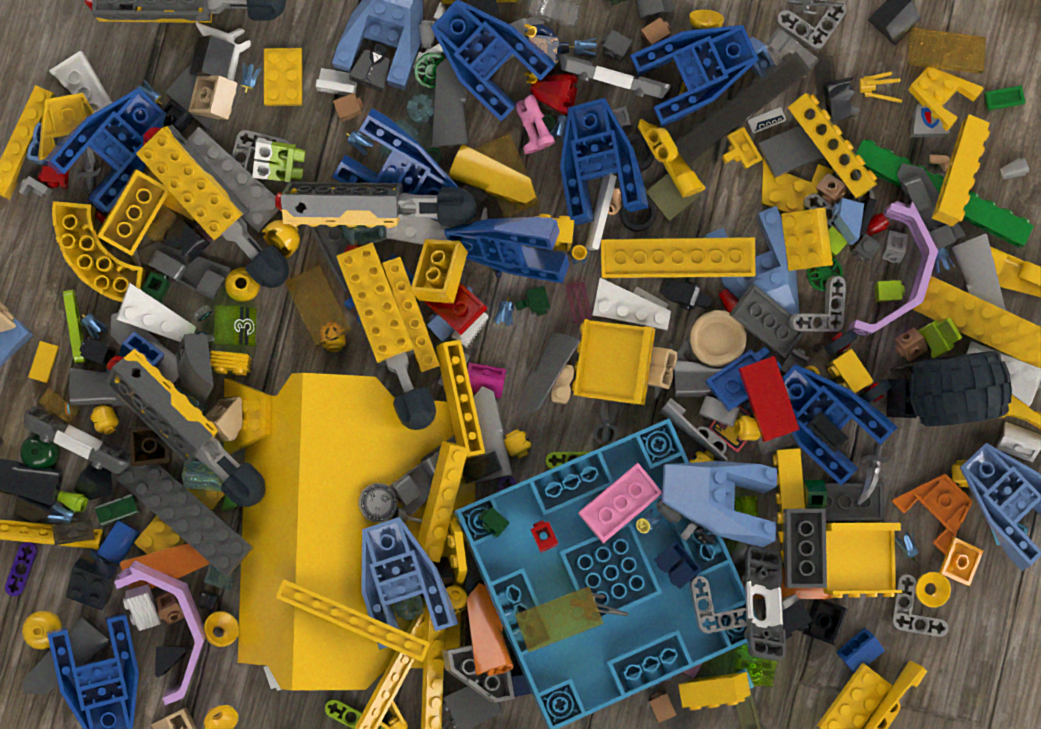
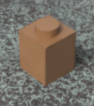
M658 18L641 29L640 35L649 47L669 38L671 28L666 21Z
M354 93L333 101L341 122L362 114L361 108H364L360 97L356 98Z
M658 691L650 695L651 698L648 701L658 723L676 716L666 692Z

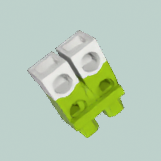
M258 138L256 141L252 178L291 182L292 179L302 180L304 168L294 167V161L304 162L306 151L296 148L295 144L278 143Z

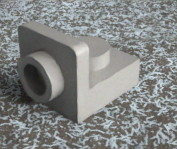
M30 176L24 179L19 187V193L26 197L30 191L41 197L43 194L49 197L53 191Z
M889 230L882 259L893 263H901L906 252L908 235Z

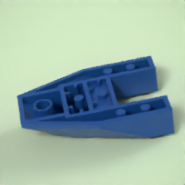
M456 0L431 26L459 81L500 121L516 106V103L490 79L501 65L513 54L541 81L556 64L543 50L515 27L461 0Z
M743 25L682 31L630 55V60L638 77L674 61L688 90L679 96L654 106V113L661 127L676 122L716 100L759 60Z
M137 88L86 117L44 159V162L58 174H65L89 146L113 168L87 198L99 211L108 213L120 196L133 171L137 169L143 172L146 164L136 154L143 147V135L152 127L161 128L167 114L140 88Z
M602 98L569 107L560 169L568 215L571 217L570 220H574L576 226L594 221L587 181L618 173L624 208L630 212L649 208L634 148L607 100Z
M373 108L359 131L392 150L379 174L345 155L332 178L342 183H402L403 193L413 195H437L442 187H458L417 141L390 118Z
M549 217L486 219L445 228L444 230L447 240L460 241L468 251L466 259L508 274L563 283L569 268L567 254L560 251L553 252L521 246L553 250L560 230L557 220Z
M794 364L782 378L799 426V430L792 432L796 442L841 486L859 468L839 449L834 452L807 424L820 411L840 429L853 419L880 445L898 428L883 413L852 390L797 364Z
M120 613L105 617L114 657L75 667L67 628L48 631L47 637L60 693L82 728L133 729L139 670L126 614Z

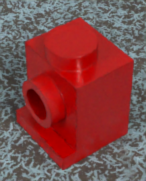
M42 166V171H39L38 180L45 183L47 187L58 188V185H60L63 189L68 190L69 170L65 174H58L50 166Z
M542 520L533 524L534 528L530 530L540 553L558 546V541L549 521L544 523ZM546 533L547 539L542 540L540 534Z

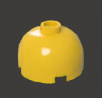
M276 220L262 230V233L265 232L263 238L268 246L275 245L285 258H289L299 247L300 236L297 226H290L289 224H283V220Z
M50 611L34 612L27 617L23 624V639L34 649H48L50 646L47 632L62 628V622L57 615Z

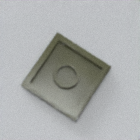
M669 173L646 191V195L654 202L655 206L669 222L699 198L697 194L682 198Z

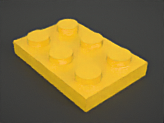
M302 48L264 49L265 106H303Z

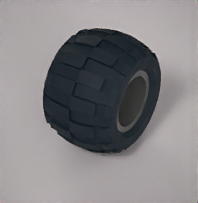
M996 351L930 359L916 362L912 366L913 374L910 375L909 381L910 399L916 416H919L920 423L924 426L932 427L976 422L1002 417L1009 412L1008 404L1011 403L1012 396L1010 373L1005 361L1001 360V354Z

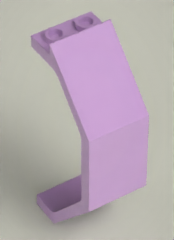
M913 201L907 206L901 202L891 203L883 212L885 217L903 222L908 226L921 253V261L909 300L905 305L875 324L855 320L850 323L848 331L853 329L856 334L866 337L923 303L938 250Z
M134 561L129 568L120 571L121 573L118 574L117 579L114 581L116 588H121L138 580H144L174 594L179 601L195 641L183 682L168 688L162 697L165 705L184 698L206 639L203 629L204 624L187 583Z

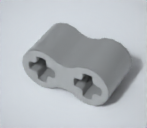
M705 396L699 415L733 427L740 409L736 407L728 412L718 399Z

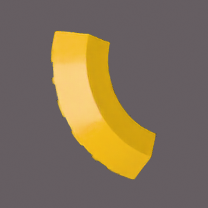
M53 201L52 218L56 240L66 262L77 276L95 291L119 302L123 301L129 283L141 290L145 284L146 270L142 267L124 263L109 252L101 238L97 237L96 208L88 204Z

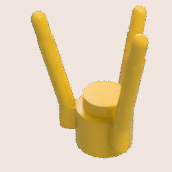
M892 72L864 76V78L859 79V92L864 93V97H874L902 103V99L872 93V91L876 90L877 84L901 81L899 78L875 80L890 76Z
M393 700L388 708L393 715L388 721L389 726L382 721L380 726L384 729H407L408 724Z

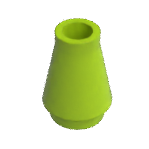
M60 491L57 497L58 502H61L76 513H82L88 504V499L83 494Z

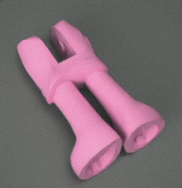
M529 95L524 100L517 101L518 115L529 136V143L523 147L524 153L531 154L555 143L554 137L549 133L542 120L544 114L540 111L535 96Z

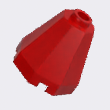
M568 73L547 76L541 81L537 79L536 83L531 84L530 92L533 93L536 100L561 114L568 115V109L574 106L577 96V88H574V83L578 84V79L575 75Z

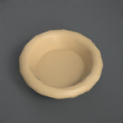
M713 310L704 313L695 321L690 331V344L693 353L701 362L709 366L724 367L742 356L746 347L747 334L745 328L732 318L727 311Z

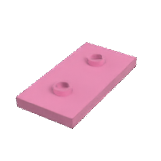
M636 463L581 509L578 514L603 544L662 494V491L640 464Z

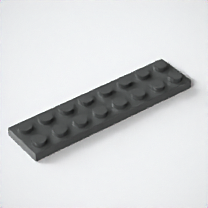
M160 464L131 467L130 465L116 478L225 577H229L252 550L253 547Z

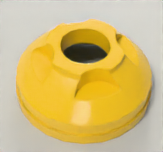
M695 10L689 16V22L696 30L722 27L724 21L723 15L712 10Z
M240 267L228 274L225 288L228 295L235 301L247 302L257 296L260 284L248 274L245 267ZM239 278H244L247 281L246 287L243 289L236 287V281Z
M925 573L916 582V597L922 604L928 607L942 606L950 597V583L940 573ZM928 583H932L935 586V591L931 595L925 592V586Z
M215 612L204 623L203 629L206 639L214 646H228L238 637V622L227 612ZM216 627L222 629L223 636L216 637L213 629Z
M218 705L208 711L203 725L205 729H233L238 722L239 716L232 706Z

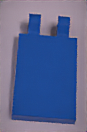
M766 346L756 353L752 349L706 380V385L728 412L748 400L738 368L766 359L770 353ZM777 361V364H778V367H779V370H780V368H782V366H781L780 363Z

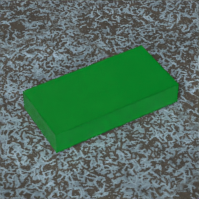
M1022 85L984 92L987 111L1026 104Z

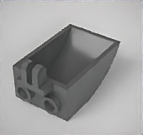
M195 333L184 334L176 351L178 375L185 389L196 400L205 404L214 386L209 347L212 346L215 337L204 335V333L199 335Z

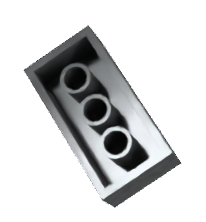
M783 509L784 587L827 588L826 509Z

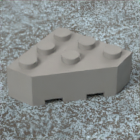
M472 645L442 651L446 671L490 702L515 699L510 671L488 676L487 672L476 675Z

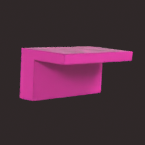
M469 362L467 370L472 393L476 394L483 386L494 391L495 398L501 399L506 369Z

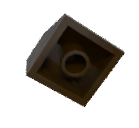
M149 426L129 428L131 467L171 462L173 450Z

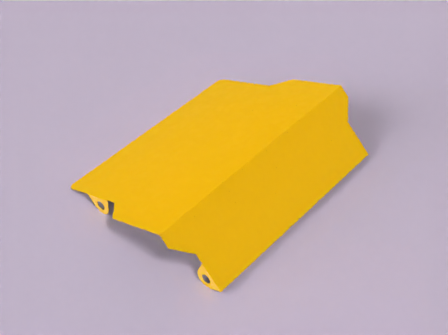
M292 373L277 396H271V434L245 447V463H250L262 475L266 490L260 502L250 507L243 506L242 538L253 548L241 561L237 663L267 665L279 687L284 690H366L387 669L396 650L389 647L379 650L376 641L275 597L283 579L369 616L362 595V529L383 522L367 520L359 510L358 498L361 491L373 483H383L390 486L420 464L421 459L440 446L442 441H446L454 435L447 402L434 401L436 415L433 422L424 429L413 430L408 429L401 423L393 406L395 398L373 376ZM474 457L466 458L465 464L473 461ZM463 474L460 479L453 512L475 502L476 481L466 484ZM397 500V507L404 509ZM427 500L413 515L409 516L423 519ZM407 520L405 525L417 540L421 523ZM446 535L441 557L447 556L450 562V555L453 554L452 548L448 547ZM463 535L467 573L462 588L468 597L473 591L474 558ZM411 597L391 604L399 630L407 632L422 602H425V598L412 599ZM467 602L464 610L461 613L455 614L458 624L445 628L444 650L471 645ZM415 659L411 668H423V662Z

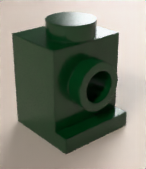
M151 272L141 291L162 303V299L171 285L167 280L169 277L161 272L157 274ZM160 284V288L156 290L155 287Z
M493 507L489 510L485 508L478 516L483 523L481 526L489 533L493 531L494 535L492 537L495 539L499 537L510 523Z

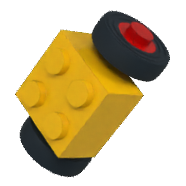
M853 329L843 335L842 333L837 334L831 338L833 342L825 346L824 349L829 356L842 351L843 354L826 364L828 374L831 378H835L839 385L855 393L866 386L865 391L859 396L868 403L871 401L877 402L884 397L883 394L891 388V385L886 379L872 384L873 379L854 351L848 348L851 342L858 338Z

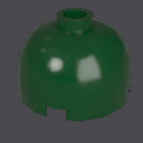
M38 434L27 437L20 448L22 462L26 466L33 468H53L59 460L60 446L52 441L50 443L41 441Z

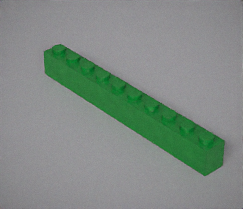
M863 139L854 154L856 156L859 154L862 157L867 171L871 170L875 176L902 189L896 175L901 164L915 165L911 164L908 158L898 157L894 155L892 150L882 149L876 146L877 144L874 141ZM917 165V167L924 169L938 193H940L944 177L939 174L933 175L927 172V168ZM973 191L968 192L970 199L967 205H964L963 211H965V215L962 220L1017 248L1025 246L1034 225L1030 224V220L1013 215V212L1009 209L997 207L996 203L991 200L979 198V195Z

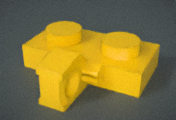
M744 127L727 136L731 146L728 147L730 152L721 157L725 164L732 160H735L736 163L740 161L746 170L763 160Z

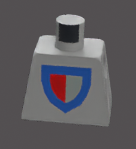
M917 104L914 107L910 138L946 137L950 134V129L948 131L944 130L942 127L943 123L939 119L935 120L931 114L933 112L927 106L923 107L921 104Z

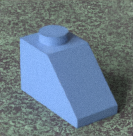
M752 36L750 41L759 60L751 67V70L764 83L778 71L765 44Z
M842 198L833 207V222L848 244L853 245L860 237L864 203Z

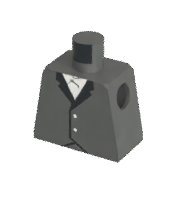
M376 44L373 52L364 50L350 72L349 80L383 93L390 59L384 57L387 48L381 44Z

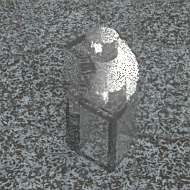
M529 0L526 13L550 23L577 27L582 6L576 0Z
M780 28L775 31L765 44L766 48L770 50V56L776 61L779 58L789 66L788 70L795 76L800 74L805 78L819 60Z

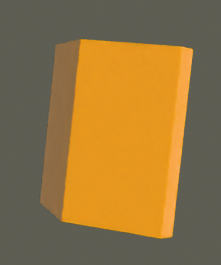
M953 537L939 573L947 578L970 586L983 550Z

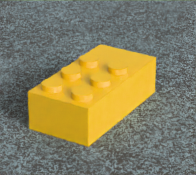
M135 169L100 228L97 237L132 256L167 197L169 190L165 185Z

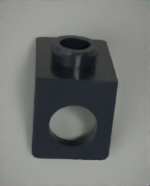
M698 526L693 532L697 535V540L703 545H713L715 543L713 539L717 535H707L702 527Z

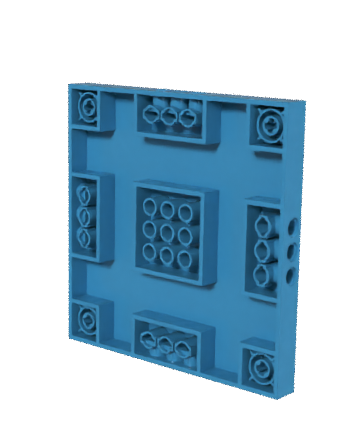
M670 418L454 511L547 729L561 728L747 643V639L744 636L747 626L713 633L701 632L696 623L689 587L690 581L679 590L677 586L671 583L668 577L669 574L660 570L654 561L663 550L677 540L702 569L695 577L702 576L707 579L714 613L746 608L744 586L721 536L717 535L713 539L715 541L713 545H703L697 540V535L694 533L684 541L680 535L690 522H693L685 516L677 523L674 521L670 523L662 516L661 520L653 525L660 526V528L652 529L647 533L639 532L636 522L643 515L645 516L650 509H653V513L649 517L650 519L661 515L657 511L658 508L655 504L662 497V494L603 544L578 514L581 509L636 463L640 464L661 491L663 489L664 465L689 463ZM493 507L510 522L496 539L492 537L494 532H487L481 526L483 523L478 518L485 508L489 510ZM543 520L544 523L549 521L558 541V546L540 553L530 529L534 528L533 524ZM703 528L704 532L707 535H712L710 532ZM546 533L540 534L542 540L547 539ZM697 580V584H694V586L699 588L700 594H696V598L706 596V592L701 593V587L704 584ZM591 592L605 595V598H595V602L627 612L629 615L621 616L593 612L591 616L600 619L599 622L585 619V609L570 606L571 598L587 601L588 595ZM701 599L698 602L700 610L704 611L708 607L705 599ZM597 607V609L609 611V609ZM753 609L754 616H755V618L758 620V618H757V616H756V614H755V611H754V609ZM744 612L742 616L735 617V625H737L736 620H744L746 622V614ZM723 615L721 617V624L728 626L731 619L728 615ZM705 619V623H702V626L706 627L707 630H709L708 626L716 625V629L719 628L716 621L708 622Z

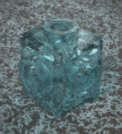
M423 94L413 95V99L408 101L406 111H409V117L412 118V121L428 123L429 117H433L434 106L429 96ZM417 105L424 106V108L418 109Z
M421 594L393 603V610L397 617H404V620L416 619V615L424 614Z

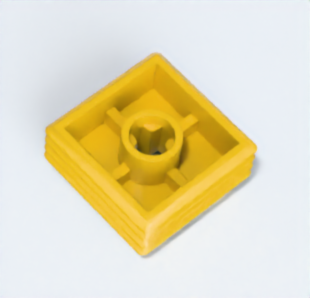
M222 351L210 352L212 354L210 356L211 367L218 374H227L228 371H233L232 373H235V375L247 376V373L252 372L250 369L252 368L251 361L253 359L248 354Z

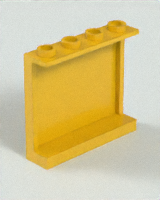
M584 319V323L580 327L582 339L577 347L579 360L576 361L574 368L576 380L572 382L573 395L645 405L656 329L647 326L639 327Z
M826 523L827 588H823L824 594H831V598H843V594H848V597L857 598L860 597V594H866V597H878L877 593H883V597H895V593H902V590H896L895 531L901 530V523Z

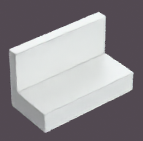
M321 68L320 77L316 81V89L321 92L347 96L352 93L355 94L357 83L349 80L350 73Z
M1005 421L1003 435L997 443V449L1033 462L1041 450V434Z

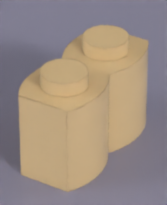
M653 347L648 386L669 389L673 379V370L677 362L676 351Z
M565 365L551 391L552 403L567 404L571 393L570 384L574 376L572 365Z

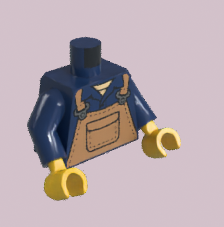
M525 24L524 27L528 28V30H525L523 35L543 50L556 64L559 63V54L569 53V43L559 42L558 36L552 29L543 24ZM524 72L525 76H529L526 83H536L538 78L532 72Z

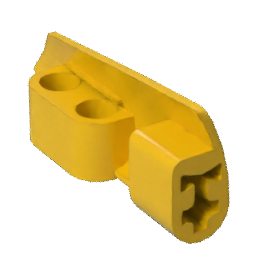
M640 119L638 128L655 158L664 164L682 198L704 191L705 186L678 154L677 147L668 131L663 127L655 126Z
M461 145L449 172L451 179L483 189L491 195L515 203L522 202L526 204L536 198L529 177L466 145Z
M990 246L1000 287L1041 297V267Z
M909 660L886 697L883 698L862 729H888L900 711V698L911 686L917 688L927 670L923 666ZM883 720V725L881 727H878V725Z

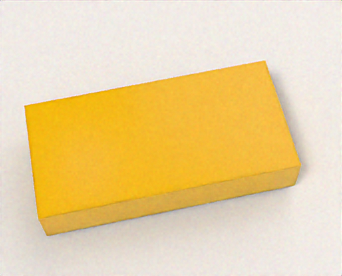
M42 341L39 342L29 378L45 383L49 382L59 346Z

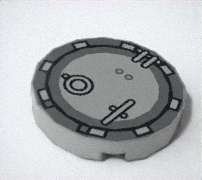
M373 483L361 491L358 498V507L367 520L384 522L394 515L397 508V497L390 486L383 483Z

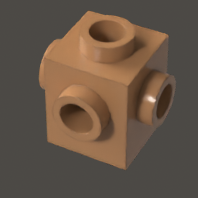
M829 173L825 175L816 187L819 195L829 204L833 203L834 205L842 198L846 199L849 192L846 184L840 177L835 178Z
M914 327L894 339L897 345L895 347L897 354L900 357H904L908 362L928 351L924 337Z
M167 592L155 598L158 606L157 613L160 619H165L168 625L185 618L179 601L174 594Z

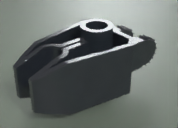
M663 280L659 290L667 300L679 304L680 308L688 311L691 309L695 310L696 306L710 309L713 304L711 298L702 294L699 285L693 282H688L687 284L677 280Z

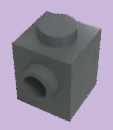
M612 30L610 35L607 33L601 42L604 44L602 50L607 57L622 61L631 47L632 40Z
M865 233L851 250V253L854 254L857 260L866 263L873 257L881 244Z

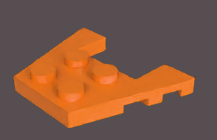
M942 474L892 499L891 502L904 514L918 500L945 527L932 543L946 555L953 537H956L957 531L961 523H963L973 500L946 474Z

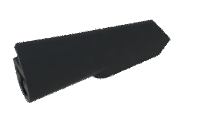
M0 459V490L54 506L55 496L59 495L62 484V470L33 468L18 461Z

